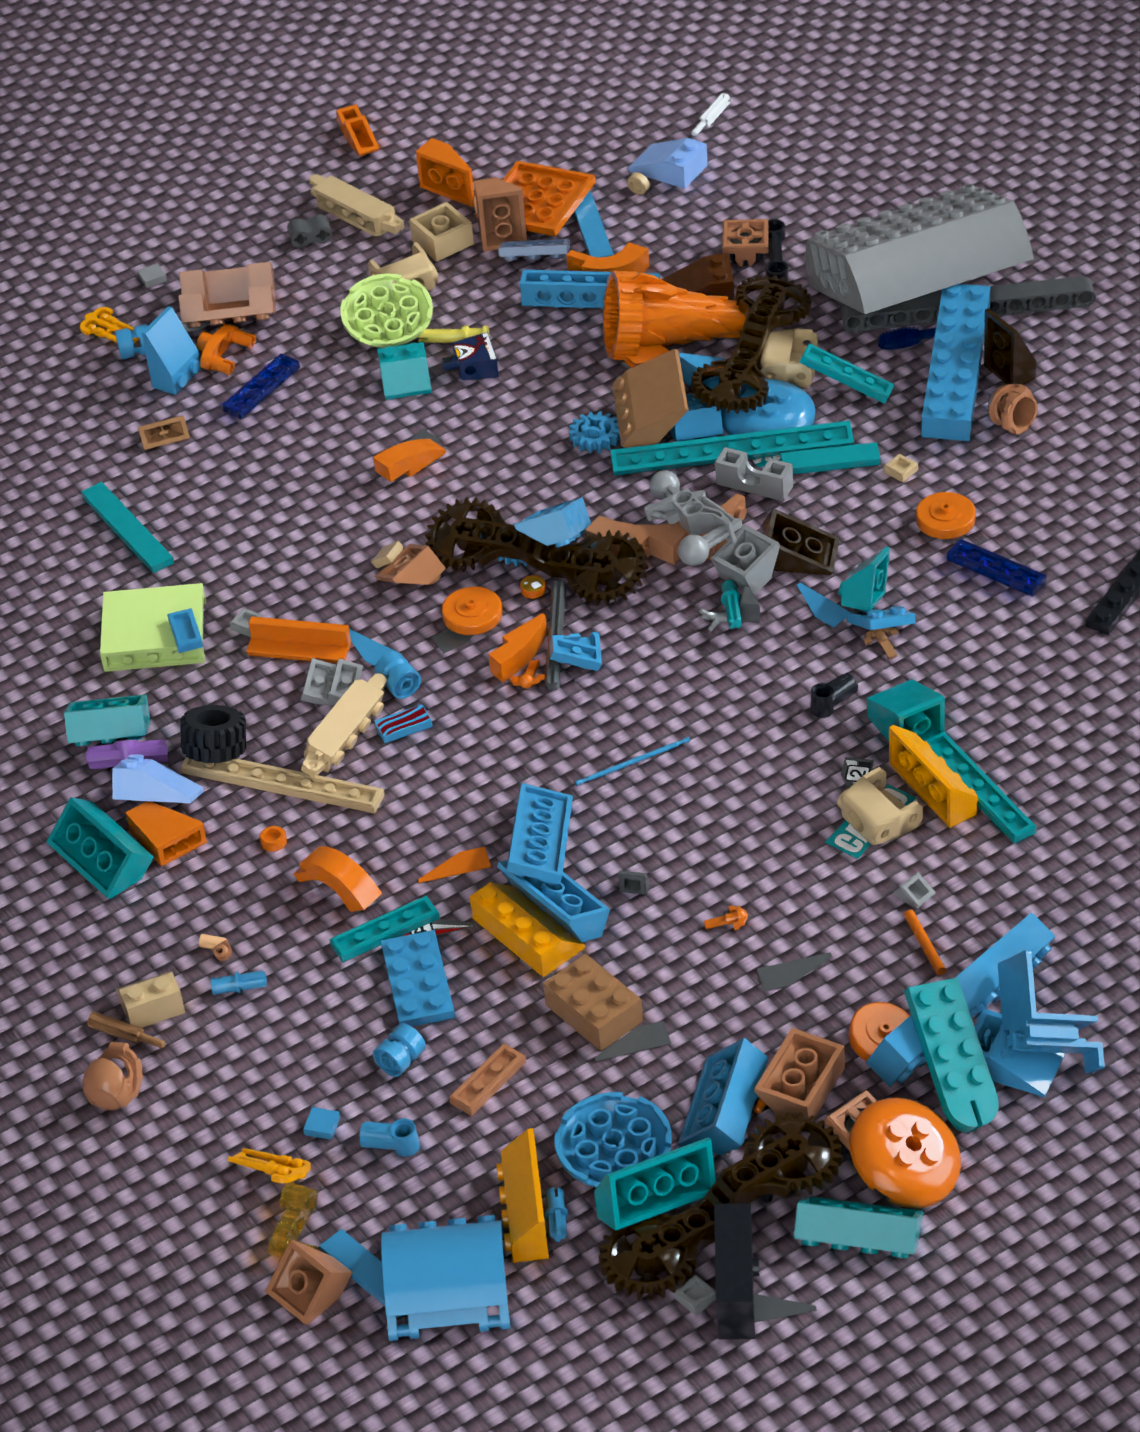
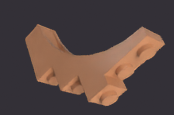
M737 493L720 506L734 518H741V521H743L747 513L745 496ZM598 516L585 529L586 537L590 535L593 539H597L598 532L603 537L606 536L608 530H610L613 536L618 530H620L622 536L629 533L631 539L635 537L638 543L643 546L647 557L652 555L673 565L680 559L678 556L679 543L684 537L690 535L679 522L674 524L642 525L619 522L602 516ZM725 539L724 541L710 548L707 559L711 560V557L727 542V540ZM612 544L609 548V551L613 552L616 557H618L620 545Z

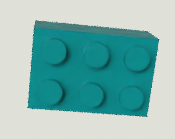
M147 694L70 702L64 712L68 743H75V746L89 745L91 741L101 740V743H113L117 741L116 738L127 737V740H140L142 736L147 734L151 725Z

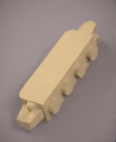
M318 174L309 177L310 184L314 186L311 188V194L317 198L318 208L373 236H381L386 232L397 234L400 230L404 229V221L395 215L394 207L332 175L327 178Z
M377 673L368 682L363 679L353 682L308 737L306 750L304 751L305 761L301 771L315 778L320 772L325 771L328 773L333 765L338 766L341 763L345 750L353 748L358 739V734L366 732L371 723L370 719L373 716L378 717L384 707L382 699L384 686L387 683V678L384 674Z

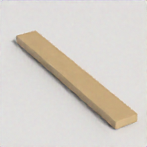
M186 757L180 767L181 773L374 814L385 796L384 789L319 775L313 778L304 772L241 759H232L231 761L221 763H204Z

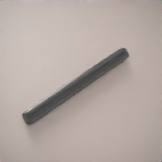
M563 579L559 581L554 580L551 589L545 685L549 691L552 689L557 690L560 687L561 663L550 659L549 642L553 635H563L566 585Z

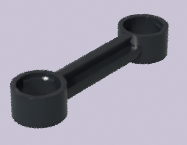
M769 219V263L765 266V273L769 278H773L776 275L778 279L786 277V281H788V264L783 261L782 255L785 223L779 219Z

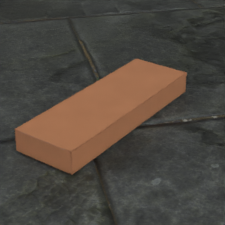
M503 1043L449 1096L450 1104L473 1116L526 1063V1056Z

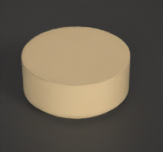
M634 172L627 179L629 189L635 194L643 195L650 187L648 179L641 173Z

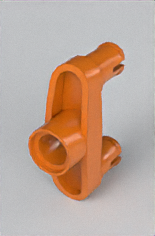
M225 324L214 334L203 331L199 335L196 344L198 351L202 352L200 367L209 371H219L230 376L234 371L235 362L224 359L221 356L233 343L251 349L255 345L256 335L239 330L237 326Z

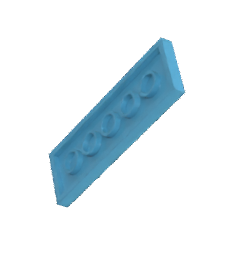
M521 783L506 868L507 872H511L519 877L527 876L539 879L544 883L560 885L569 830L572 795Z

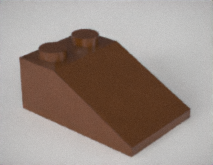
M728 254L704 256L661 279L675 287L687 289V291L710 296H727L728 300H735L734 280Z

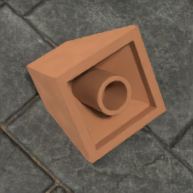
M409 544L392 563L386 565L377 573L375 578L394 583L432 585L441 578V573L446 568L429 546Z
M290 1240L265 1292L304 1324H310L341 1297L353 1272L333 1256L295 1240Z

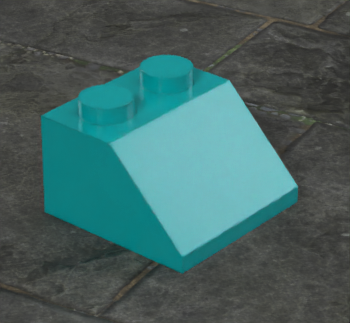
M424 342L377 349L385 400L432 393Z
M884 547L860 563L853 572L849 573L846 580L841 582L839 587V596H842L841 606L869 611L885 595L890 547Z

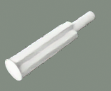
M721 93L699 118L700 123L692 130V136H697L705 126L708 128L730 104L731 98L729 95Z

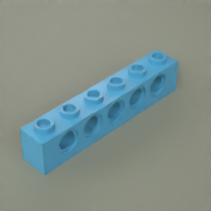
M523 270L520 280L522 306L603 309L605 288L610 272ZM646 273L660 279V273Z

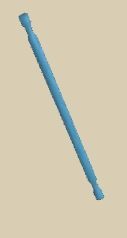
M686 737L679 742L671 743L587 776L584 779H579L575 781L576 786L581 785L586 781L594 780L673 749L680 744L690 742V738Z

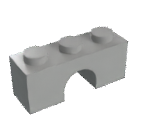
M724 447L715 461L717 485L780 501L786 499L793 487V465L791 463L769 459L763 470L760 471L749 464L746 452Z

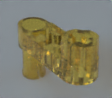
M291 1182L285 1184L280 1198V1206L287 1209L270 1239L268 1247L270 1255L282 1258L290 1240L297 1241L315 1209L318 1199L317 1190ZM300 1242V1243H302V1244H305V1245H307V1246H309V1247H312V1248L318 1250V1249H317V1246H315V1245H309V1244Z

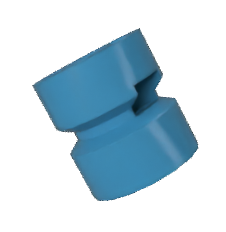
M147 324L135 326L132 331L128 328L115 330L121 360L133 358L136 353L140 356L146 355L142 332L148 327ZM139 337L140 345L134 346L133 338Z
M392 651L386 653L375 665V674L381 673L386 676L387 689L399 699H404L414 694L421 684L420 674L399 652Z
M400 1023L388 1035V1039H384L373 1050L372 1055L376 1064L385 1073L393 1077H399L410 1066L411 1061L416 1060L426 1049V1044L416 1029L408 1024Z

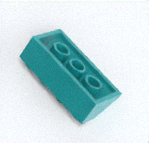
M70 797L46 841L109 899L140 881L154 858L149 851L93 801Z
M705 1138L606 1174L594 1191L597 1218L614 1230H619L704 1198L716 1181L711 1139Z
M806 1195L797 1204L794 1239H802L801 1244L808 1246H819V1242L831 1243V1248L838 1250H849V1246L861 1247V1252L879 1254V1250L891 1251V1256L909 1258V1254H914L917 1251L924 1211Z

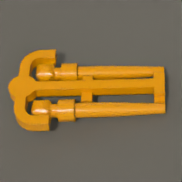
M100 307L93 313L86 314L85 320L80 324L82 333L88 336L94 333L98 337H104L116 343V336L110 333L125 328L132 331L134 328L111 316L113 310L108 307ZM139 337L133 338L134 343L139 340Z
M243 1148L240 1153L233 1157L229 1156L227 1158L229 1162L263 1171L265 1174L271 1175V1181L277 1183H290L296 1179H303L306 1177V1173L311 1170V1163L309 1161Z

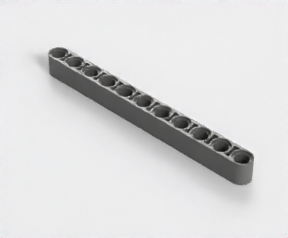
M1086 276L990 286L989 309L998 316L1088 307L1095 302L1096 295L1090 278ZM932 292L868 314H863L843 304L840 312L844 329L848 332H860L937 323L942 292Z

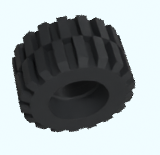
M205 705L195 707L185 712L181 717L182 753L189 759L204 763H221L236 759L245 752L246 718L241 711L224 705Z

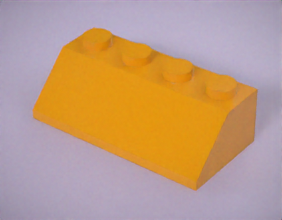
M895 725L890 726L889 765L946 825L951 828L976 816L977 794L972 788L967 787L959 774L953 772L947 766L945 760L941 756L938 757L931 749L929 743L923 741L916 733Z
M490 882L470 896L472 919L542 977H545L585 949V944L576 939L574 935L559 925L552 917L542 911L513 886Z
M530 1128L501 1150L502 1163H496L498 1181L504 1180V1186H499L500 1203L507 1205V1209L501 1210L503 1228L509 1227L510 1232L504 1233L506 1252L512 1251L513 1263L549 1259L534 1130Z

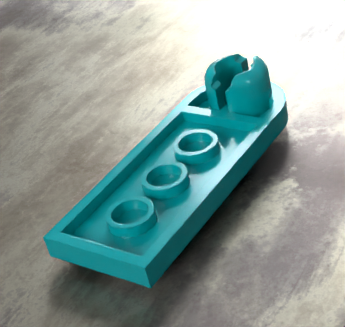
M957 977L908 987L904 990V994L942 1110L954 1128L963 1133H968L971 1130L973 1132L995 1118L999 1108V1101L959 979Z

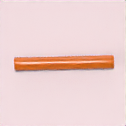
M911 909L905 911L904 917L935 973L943 975L946 972V968L916 914Z

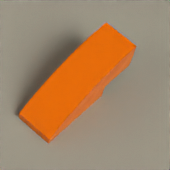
M357 104L336 110V121L349 145L358 156L380 151L365 115L362 116Z
M431 439L403 442L373 457L375 472L390 482L404 473L411 477L444 455L446 449Z
M541 613L502 636L503 645L488 653L490 672L501 682H505L519 672L536 655L547 636L546 615Z

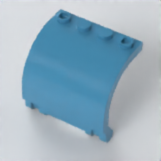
M495 1215L477 1217V1223L466 1224V1218L449 1219L447 1226L436 1227V1221L418 1223V1229L407 1230L406 1224L390 1225L388 1232H382V1272L389 1341H397L399 1337L410 1336V1339L420 1338L419 1329L472 1323H479L480 1332L489 1331V1328L501 1327V1330L511 1329L503 1255L502 1220H496ZM499 1305L500 1315L488 1316L487 1306ZM408 1315L409 1324L397 1325L396 1316Z

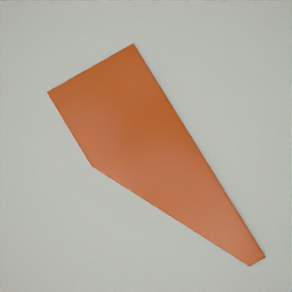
M485 846L457 853L420 877L418 882L422 883L490 868L491 865Z

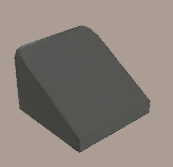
M744 586L740 601L742 622L759 623V602L750 588Z
M619 871L620 892L647 895L650 878L646 873Z

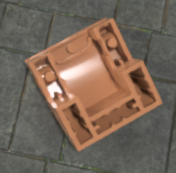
M271 262L247 264L248 267L206 272L202 269L179 272L182 295L178 296L182 324L187 325L188 328L201 327V323L210 322L211 325H222L224 320L233 319L234 323L247 322L249 317H256V320L270 319V315L276 314L274 271Z

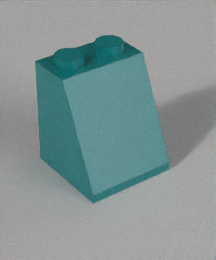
M911 679L868 697L867 717L888 742L889 727L892 725L912 731L924 741L943 731L945 732V698L942 694Z

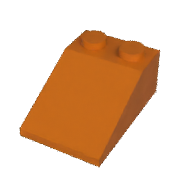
M431 138L416 151L420 188L474 207L472 169L449 144Z

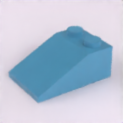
M168 306L142 332L152 388L176 395L199 372L201 367L198 349L173 308Z
M694 393L687 394L689 411L669 432L676 441H687L700 437L702 439L716 437V435L723 434L721 410L717 411L715 406L708 408V403L701 404L700 399L694 398Z

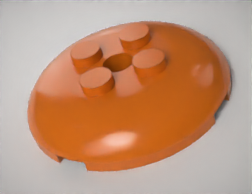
M905 1098L882 1099L867 1106L852 1126L849 1146L854 1166L863 1181L872 1190L876 1188L882 1194L889 1197V1202L907 1208L929 1207L942 1201L955 1187L961 1169V1155L958 1143L945 1121L925 1105Z

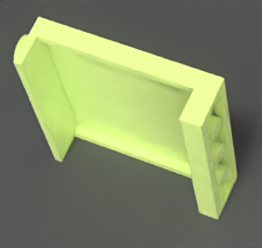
M203 583L103 592L100 655L104 672L205 663L203 647L182 653L178 652L167 616L170 613L192 608L203 642L204 604H206Z

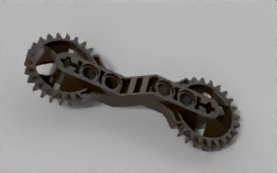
M756 275L755 279L748 277L747 281L742 280V283L738 285L735 300L736 305L739 306L738 310L745 315L746 320L738 344L728 359L711 361V365L704 364L703 368L697 367V371L693 372L690 388H692L691 393L695 394V399H700L701 404L708 403V408L715 406L717 411L725 409L726 413L734 410L736 414H739V410H743L745 413H748L749 409L755 411L757 406L762 407L763 403H766L769 386L768 381H765L766 376L758 369L766 340L775 327L792 325L793 320L799 322L800 318L805 319L806 315H809L812 299H810L811 294L807 293V289H801L802 284L794 285V280L788 282L786 277L778 279L776 275L773 278H769L767 275L761 278ZM762 289L756 301L747 296L752 291ZM790 297L800 303L796 308L783 310L785 301ZM719 376L718 385L713 390L702 383L710 377ZM748 385L757 391L756 394L750 397L741 398Z
M465 497L462 504L456 499L455 506L453 507L447 503L446 511L438 510L441 515L440 517H432L435 524L427 525L430 533L425 534L428 540L425 543L426 546H429L446 569L450 567L453 572L458 567H460L462 572H465L467 566L475 570L476 563L484 567L499 557L522 560L549 576L565 578L574 593L577 592L580 599L585 598L588 604L593 600L596 606L602 600L606 606L609 605L610 600H614L618 604L619 597L621 596L627 600L628 596L626 593H636L634 586L643 585L640 578H647L644 570L649 569L646 562L648 557L643 546L638 543L635 537L631 539L629 533L622 536L620 530H618L613 536L610 530H608L604 537L598 532L597 539H593L589 535L574 545H564L557 548L555 544L546 546L516 530L515 525L505 523L499 510H496L493 504L488 505L486 500L480 503L477 497L474 498L472 503L468 497ZM469 511L477 512L476 519L466 518ZM452 518L455 521L450 526L447 522ZM455 544H457L460 550L465 551L461 558H453ZM612 544L620 545L618 557L609 551ZM622 576L627 580L623 585L619 583ZM597 584L607 585L605 591L596 592Z
M787 1112L786 1119L783 1120L778 1114L775 1115L774 1123L765 1119V1128L757 1125L756 1134L750 1133L749 1142H745L742 1160L723 1170L700 1203L679 1215L659 1214L651 1219H645L619 1230H614L610 1227V1235H604V1244L599 1245V1266H601L602 1276H606L608 1285L614 1283L616 1292L625 1288V1297H629L633 1292L637 1293V1300H640L643 1294H648L649 1299L653 1300L654 1293H659L662 1298H665V1290L667 1289L673 1293L676 1292V1284L683 1286L686 1284L685 1277L692 1278V1269L697 1268L700 1250L715 1242L714 1204L751 1203L765 1194L788 1197L791 1191H795L797 1197H800L801 1190L804 1189L811 1195L812 1187L814 1186L823 1190V1181L831 1184L832 1175H838V1166L842 1165V1145L839 1144V1136L833 1135V1127L825 1128L824 1120L814 1123V1115L805 1120L802 1113H799L797 1118H792L791 1113ZM801 1131L809 1132L808 1140L799 1133ZM779 1132L785 1135L776 1141L772 1138V1135ZM809 1161L816 1173L807 1177L803 1172L807 1170ZM635 1233L638 1238L631 1246L626 1237ZM633 1269L639 1276H642L640 1281L630 1279ZM666 1270L669 1276L660 1280L656 1275Z

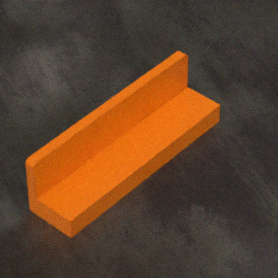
M251 616L248 623L251 639L246 651L249 656L311 661L314 658L337 664L338 659L346 660L351 646L349 625Z

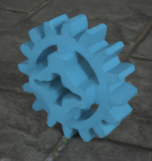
M601 411L597 415H593L592 412H589L587 416L581 414L580 420L574 419L573 425L569 426L570 442H573V447L579 446L581 452L585 449H588L589 453H592L593 450L601 453L604 448L611 450L610 445L617 446V440H620L617 418H611L610 413L605 416L602 415Z

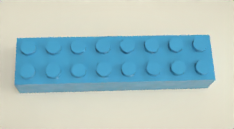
M956 284L942 289L922 413L921 437L970 441L984 348L985 309L990 308V286Z
M1032 912L955 977L959 979L972 1019L979 1018L983 1009H988L987 1006L993 1002L995 1004L1000 999L998 963L1026 950L1031 951L1032 967L1034 970L1042 962L1041 959L1052 950L1049 944L1056 936ZM909 1016L889 1033L866 1061L889 1087L898 1080L904 1083L914 1073L913 1070L918 1066L922 1067L927 1063L912 1016Z

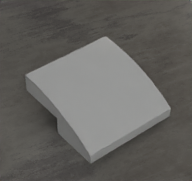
M312 658L301 701L335 706L353 682L360 680L363 665L343 659H338L337 665Z

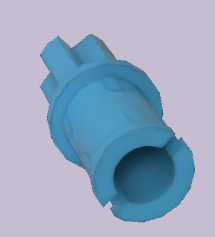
M237 971L235 975L211 978L213 995L236 991L240 994L242 990L267 986L265 971L239 974Z
M555 1187L545 1193L547 1199L545 1219L549 1223L550 1238H553L555 1242H560L561 1239H566L567 1237L566 1220L568 1218V1210L564 1204L563 1189L557 1187L558 1197H555Z

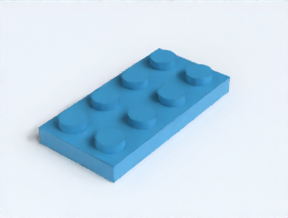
M435 930L381 940L399 1024L405 1023L413 1027L455 1018Z

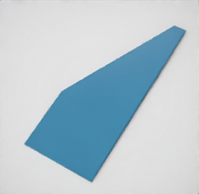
M797 584L816 618L833 628L847 618L846 612L850 611L804 584Z
M349 629L353 645L362 658L374 666L383 655L395 651Z

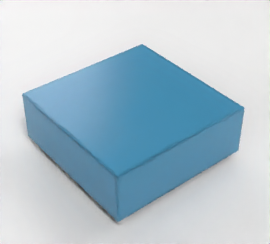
M312 1107L303 1129L304 1135L332 1140L340 1121V1112Z

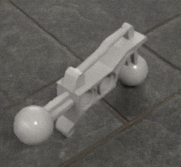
M663 470L653 475L649 482V489L653 497L661 501L644 507L646 518L648 521L655 519L667 520L669 524L679 522L690 534L684 537L678 546V556L683 563L690 566H698L703 564L708 558L709 549L725 539L732 544L737 543L734 532L743 526L741 518H734L725 512L722 507L706 497L704 490L691 492L686 488L679 491L680 481L673 472Z

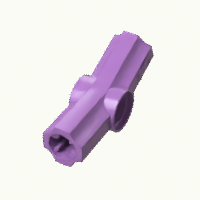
M161 739L138 742V740L114 742L115 744L88 747L86 753L90 769L115 767L122 760L128 758V755L133 754L144 755V759H153L158 763L168 762L166 740Z

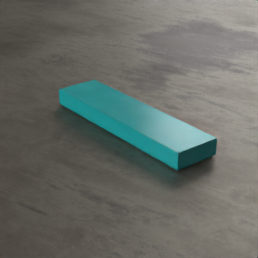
M808 344L799 363L884 404L894 387L893 383L812 344Z
M877 442L781 453V461L793 465V474L881 465Z
M426 895L330 938V946L343 963L381 946V940L400 937L440 919L439 912Z

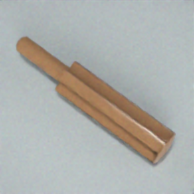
M95 1011L88 1018L87 1025L92 1029L135 1044L144 1042L161 1049L165 1046L164 1040L144 1034L143 1028Z

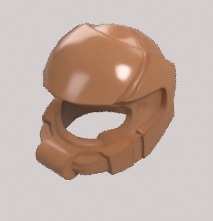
M1022 384L1001 386L992 392L988 401V413L991 420L996 425H1002L1003 429L1016 435L1028 430L1035 420L1038 411V405L1032 392L1027 386Z
M110 1042L109 1048L104 1050L100 1057L93 1060L85 1070L82 1087L87 1100L92 1105L109 1111L127 1106L138 1096L143 1079L141 1060L137 1058L133 1050L129 1049L128 1043ZM116 1058L124 1062L128 1072L126 1078L122 1070L110 1059Z

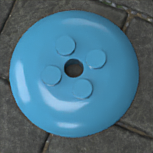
M765 379V381H768L769 386L766 403H763L762 407L757 406L755 411L749 409L748 413H745L743 410H739V414H736L734 410L726 413L725 409H721L723 429L729 435L809 426L814 424L816 416L814 402L806 391L793 383L778 379ZM748 385L741 398L750 397L756 394L757 391Z
M623 1092L601 1093L578 1102L561 1118L562 1123L557 1132H555V1150L563 1168L576 1180L596 1188L606 1174L670 1151L672 1144L671 1127L661 1109L643 1097L639 1096L636 1099L623 1096Z

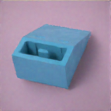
M983 1009L975 1025V1030L992 1081L1045 1097L1065 1057V1053L1012 1051V1047H1007L1009 1031H1003L1002 1014Z

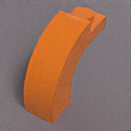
M630 242L620 252L609 257H593L570 250L566 255L568 271H636L637 273H644L650 267L648 248Z
M326 846L317 847L299 863L300 868L293 873L298 882L318 880L327 884L338 894L350 912L365 910L382 894L372 878L360 865L344 853Z

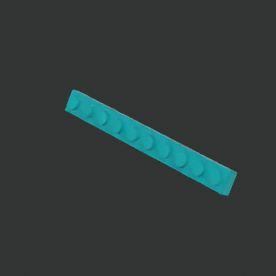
M842 421L610 450L613 475L616 476L714 464L724 447L746 452L747 459L779 456L784 452L854 445L851 422Z

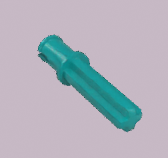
M726 580L721 585V602L726 609L728 627L730 629L735 627L739 629L742 626L739 608L741 596L737 591V584H733L732 580Z

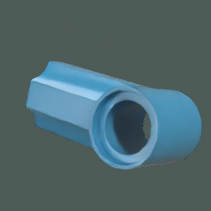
M403 1118L396 1120L394 1123L365 1121L360 1129L361 1147L391 1149L403 1157L414 1155L420 1148L416 1126L410 1119Z

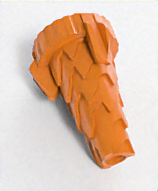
M611 271L606 283L603 306L605 351L609 358L624 360L630 368H633L668 352L665 347L671 344L711 341V338H740L746 317L738 310L739 306L736 305V300H728L727 296H710L687 291V289L675 287L646 273Z

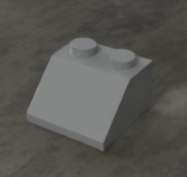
M744 524L735 533L737 543L732 544L727 541L711 557V560L722 579L732 580L733 584L736 583L737 587L742 590L744 586H748L755 595L772 577L780 544Z

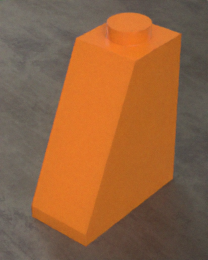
M146 801L125 812L129 831L154 856V859L161 867L207 843L204 824L201 821L154 802Z

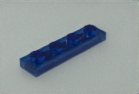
M280 353L222 404L223 412L243 419L300 368L299 360Z
M960 539L947 552L948 561L1032 597L1047 581V575L963 539Z

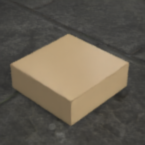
M898 454L884 466V473L901 482H904L918 471V463L901 454Z
M399 541L386 545L371 562L376 568L388 565L396 559L404 547Z

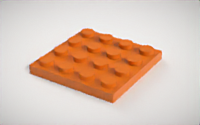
M518 160L503 179L506 182L522 187L526 231L555 237L596 183V178L593 174Z

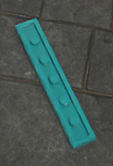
M99 482L81 491L82 498L152 573H156L174 564L173 556L103 482Z
M944 731L924 740L929 743L931 749L938 757L941 756L945 760L947 766L953 772L959 774L967 787L972 788L976 792L978 797L977 806L1014 844L1037 832V826Z

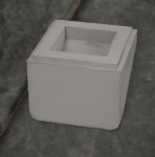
M917 872L893 893L899 899L917 909L936 892L921 874Z

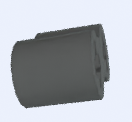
M322 214L315 215L307 220L294 219L287 225L290 241L297 248L306 247L310 243L324 244L332 238L328 218Z

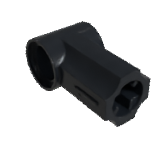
M847 672L829 683L815 684L811 688V713L820 718L831 716L834 706L858 692V684L854 680V676Z

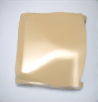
M417 242L413 243V255L381 268L373 259L369 260L368 263L370 277L378 274H399L401 278L410 281L416 280L427 291L434 289L435 282H438V273L435 266Z
M789 329L771 332L761 355L760 372L766 376L765 379L784 380L800 388H808L812 384L815 370L799 363L808 346L803 341L809 340L812 345L818 347V335L813 332V329Z
M880 767L863 775L850 788L846 789L837 801V805L842 809L843 818L872 845L882 844L902 837L919 827V823L923 820V806L920 803L914 801L905 806L898 798L884 790L886 787V771Z

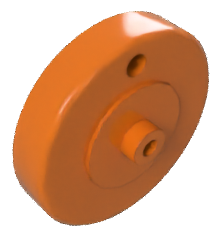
M953 492L931 494L922 499L916 508V523L919 529L925 534L938 539H953L963 536L974 527L976 522V509L972 501L961 494Z
M474 586L456 590L442 604L444 624L451 631L462 635H478L488 632L498 625L503 615L500 597L492 590L484 587Z
M873 1002L862 1006L853 1015L848 1028V1038L851 1047L860 1058L867 1061L882 1040L910 1015L900 1007L886 1002Z

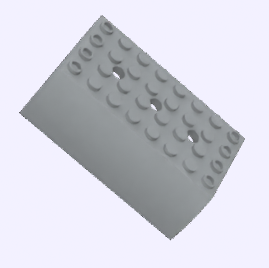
M974 184L963 185L960 187V190L954 192L952 190L941 192L940 196L935 198H922L919 200V203L913 205H900L898 210L881 211L878 213V216L873 218H859L857 223L851 225L841 224L832 231L823 230L816 232L815 236L807 238L806 271L809 287L863 314H868L1034 259L1030 240L1015 202L1004 196L994 194V192L986 191L984 188L976 187Z

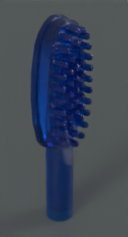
M909 326V329L901 327V330L897 328L896 331L895 329L892 332L889 330L885 334L882 332V335L880 334L878 338V346L884 350L911 347L919 344L922 339L935 337L936 328L920 331L918 328L915 329L913 327L911 329Z

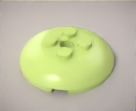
M378 274L359 281L349 289L350 293L346 296L345 300H342L340 308L341 320L347 332L357 341L378 348L401 346L415 340L428 327L433 314L432 299L426 288L414 279L410 281L401 278L399 274Z

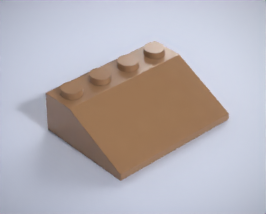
M676 349L626 370L613 383L621 446L624 448L658 444L689 411L679 351Z

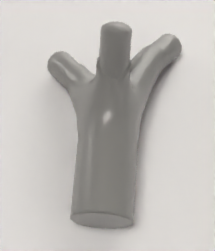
M703 608L699 610L703 614L702 619L713 621L708 627L709 631H713L718 624L727 622L726 612H710Z

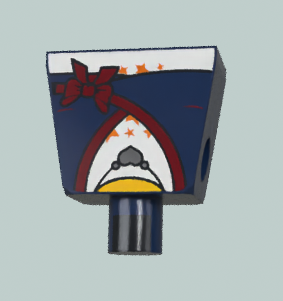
M488 332L454 342V355L441 358L444 371L457 369L460 379L463 381L499 377L497 358Z

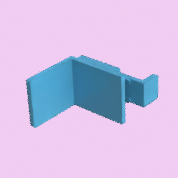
M1024 950L998 963L1003 1031H1009L1007 1047H1012V1051L1083 1054L1085 1073H1094L1103 1069L1104 1055L1102 1042H1086V1039L1079 1038L1078 1030L1098 1022V1016L1036 1013L1031 951Z

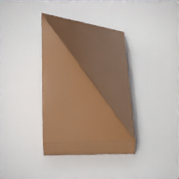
M184 415L138 427L144 450L190 439Z

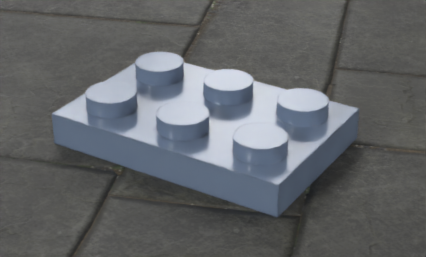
M569 239L504 241L499 246V257H505V260H517L518 256H527V259H540L541 255H550V258H563V255L567 254L570 249Z

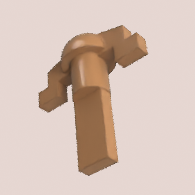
M892 627L867 632L863 640L865 645L873 643L872 638L877 639L888 660L897 657L896 651L886 636V633H890L891 636L898 634L897 628L892 629Z

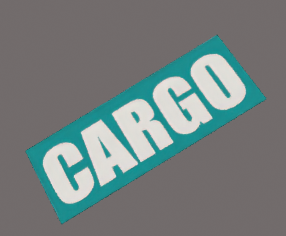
M886 783L884 790L898 798L905 806L911 804L916 799V797ZM846 820L825 841V843L857 859L872 845Z

